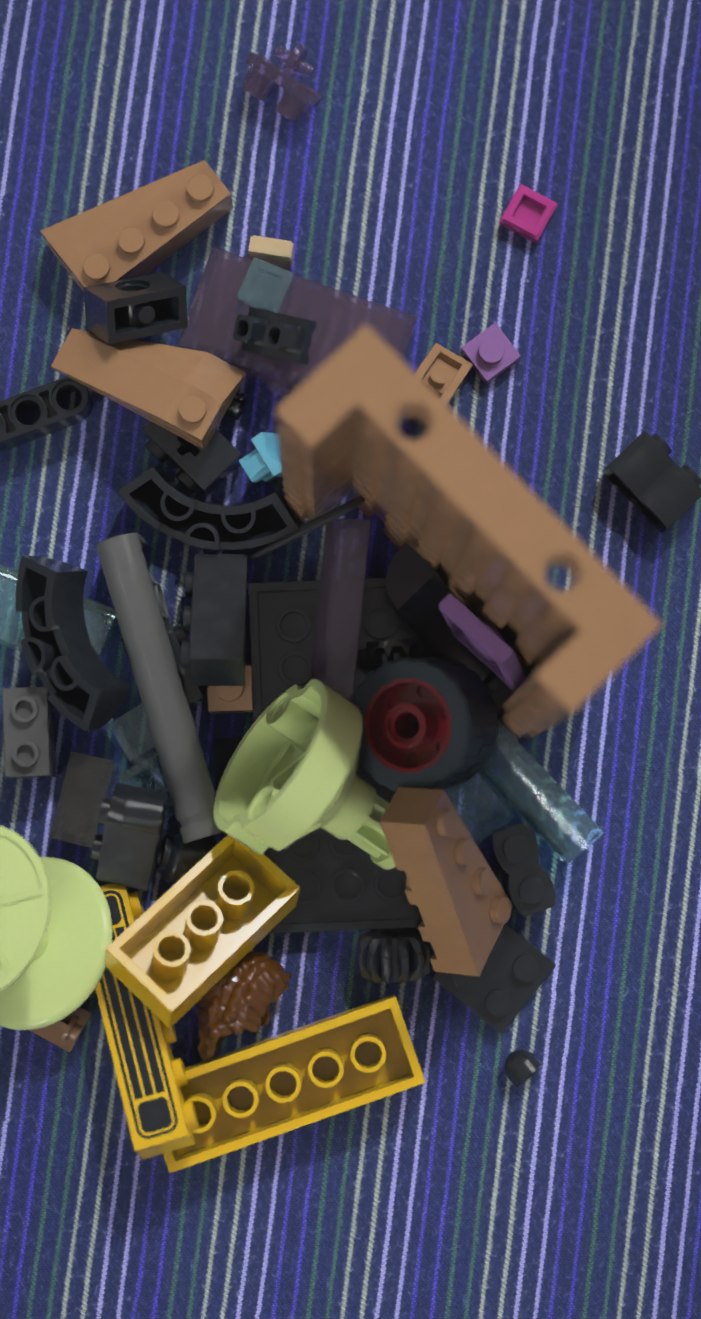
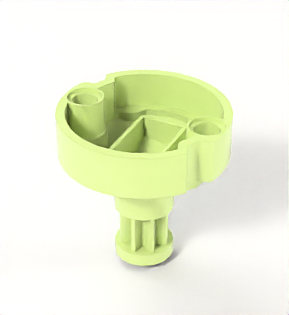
M311 679L304 688L293 685L262 712L244 735L230 758L215 796L213 811L215 824L220 830L261 855L268 847L280 851L294 841L321 827L339 840L348 839L370 854L371 860L381 868L390 870L396 867L380 824V820L389 803L376 794V789L356 775L362 734V716L359 709L317 679Z

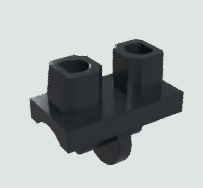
M249 307L248 316L242 314L237 316L233 339L242 342V351L308 365V348L311 346V334L316 328L317 321Z

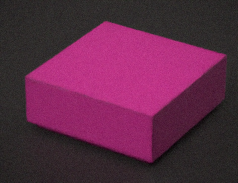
M520 184L501 217L499 225L537 244L558 203Z

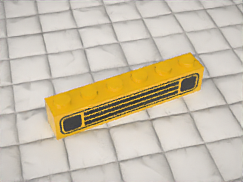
M109 883L100 886L110 908L113 942L144 913V908L138 891L131 893L128 886ZM105 968L95 989L135 1152L144 1160L194 1145L195 1141L192 1130L198 1129L199 1123L192 1101L187 1103L184 1101L181 1086L188 1085V1080L181 1058L175 1060L173 1058L170 1043L177 1042L174 1025L169 1029L114 974Z

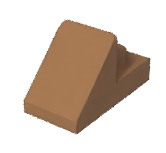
M435 343L415 373L448 406L473 364Z

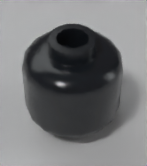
M177 829L171 836L165 835L163 837L157 856L156 868L162 870L163 878L167 883L174 885L217 845V841L214 836H209L184 844L180 829Z

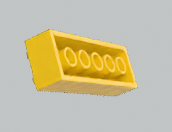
M395 994L224 1053L207 1061L185 1067L188 1085L181 1086L185 1103L192 1101L199 1128L192 1130L195 1141L194 1145L164 1153L163 1156L170 1174L426 1083Z

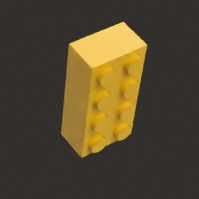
M227 835L106 948L105 967L170 1029L296 907L300 887L265 854H257L230 835Z

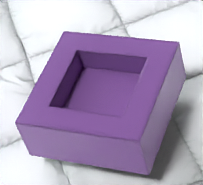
M496 322L462 346L460 350L466 360L473 364V369L485 385L521 358V355Z

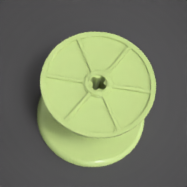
M0 826V1026L14 1030L39 1029L52 1025L73 1013L96 988L106 968V948L112 943V918L102 889L83 868L64 859L39 857L33 847L19 834Z

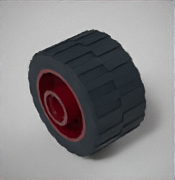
M446 657L399 658V660H389L381 664L379 668L367 674L363 683L358 685L352 701L362 716V734L358 761L363 771L367 772L372 777V780L379 785H384L389 790L395 792L398 787L439 790L454 788L458 784H464L471 780L477 772H481L487 764V759L493 754L496 746V735H498L499 731L497 706L494 704L491 696L492 692L488 685H485L480 679L481 676L474 670L467 668L464 663L457 660H448Z

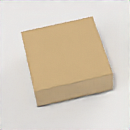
M253 235L250 238L248 249L249 260L252 263L292 269L294 243L287 240Z

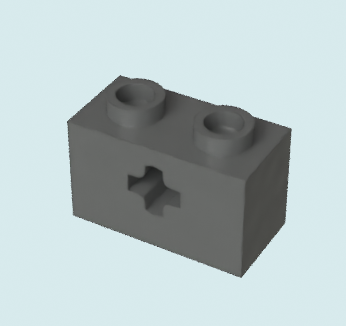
M45 687L3 688L5 777L7 778L56 777L54 706L48 700L50 693Z

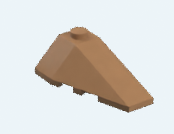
M73 328L51 364V368L203 450L206 449L247 375L246 372L208 352L136 339L108 344L90 331Z

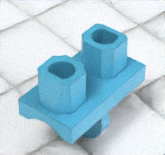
M261 432L251 439L256 449L239 460L253 483H257L262 479L265 483H270L277 477H282L281 474L283 472L280 467L281 461L279 459L280 452L278 450L277 433Z

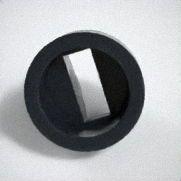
M515 1050L505 1060L506 1076L516 1088L525 1083L543 1066L539 1059L527 1050Z

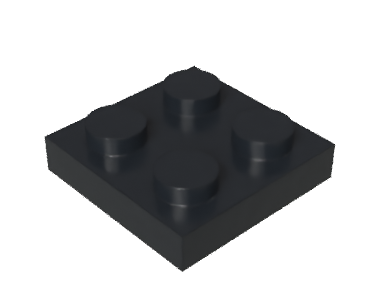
M505 923L479 977L436 972L432 978L502 1034L555 968L556 964Z

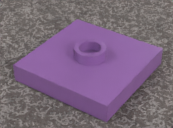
M449 594L439 604V609L453 637L511 690L514 689L516 691L526 681V677L515 652L504 642V637L494 626L487 621L481 622L452 594Z

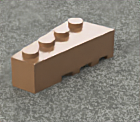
M203 160L45 228L40 232L46 245L84 292L83 287L145 276L232 210V196L207 162Z
M398 787L380 820V824L397 870L405 871L407 888L405 893L409 904L417 905L423 920L418 926L423 941L431 942L435 953L430 957L433 970L435 972L479 977L504 924L510 918L513 905L446 792L439 789Z

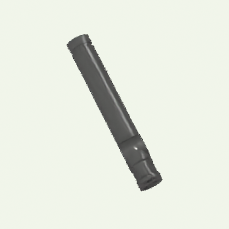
M128 533L96 544V550L103 568L176 819L181 824L179 829L185 844L222 833L223 831L215 824L213 811L216 794L164 623V619L169 618L164 594L159 583L154 579L153 574L149 573L142 551V548L146 546L145 538L138 533Z

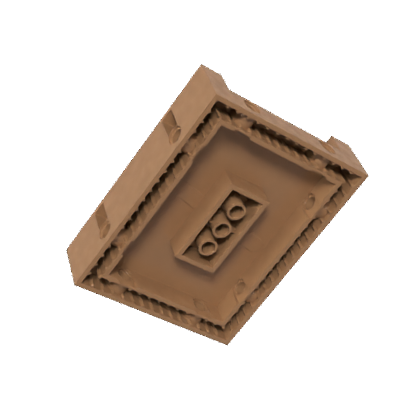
M367 324L359 329L275 410L277 423L275 430L278 434L277 441L279 443L280 467L283 472L281 476L283 477L284 498L287 501L286 505L295 517L301 522H304L307 518L311 521L331 511L351 491L355 495L352 499L362 495L365 498V502L358 507L368 517L375 513L384 522L385 528L382 529L383 532L397 547L401 548L407 543L438 573L443 583L460 603L466 606L481 622L487 621L499 631L505 639L504 642L515 652L522 670L524 671L527 668L532 673L526 682L500 706L501 709L498 711L502 716L497 721L498 724L514 740L521 736L527 741L571 715L663 625ZM405 418H418L426 426L427 432L420 439H406L399 432L398 424ZM553 565L567 568L572 575L571 588L564 591L553 589L546 581V569Z

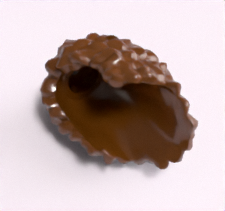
M248 952L197 1002V1005L200 1007L197 1011L199 1018L197 1024L199 1031L196 1036L199 1041L197 1050L203 1060L207 1061L209 1058H214L221 1049L224 1038L230 1034L238 1035L244 1029L256 1032L258 1026L269 1024L271 1019L269 1012L270 1003L277 1001L284 990L289 989L287 983L291 978V974L285 973L284 968L278 961L273 960L263 952Z

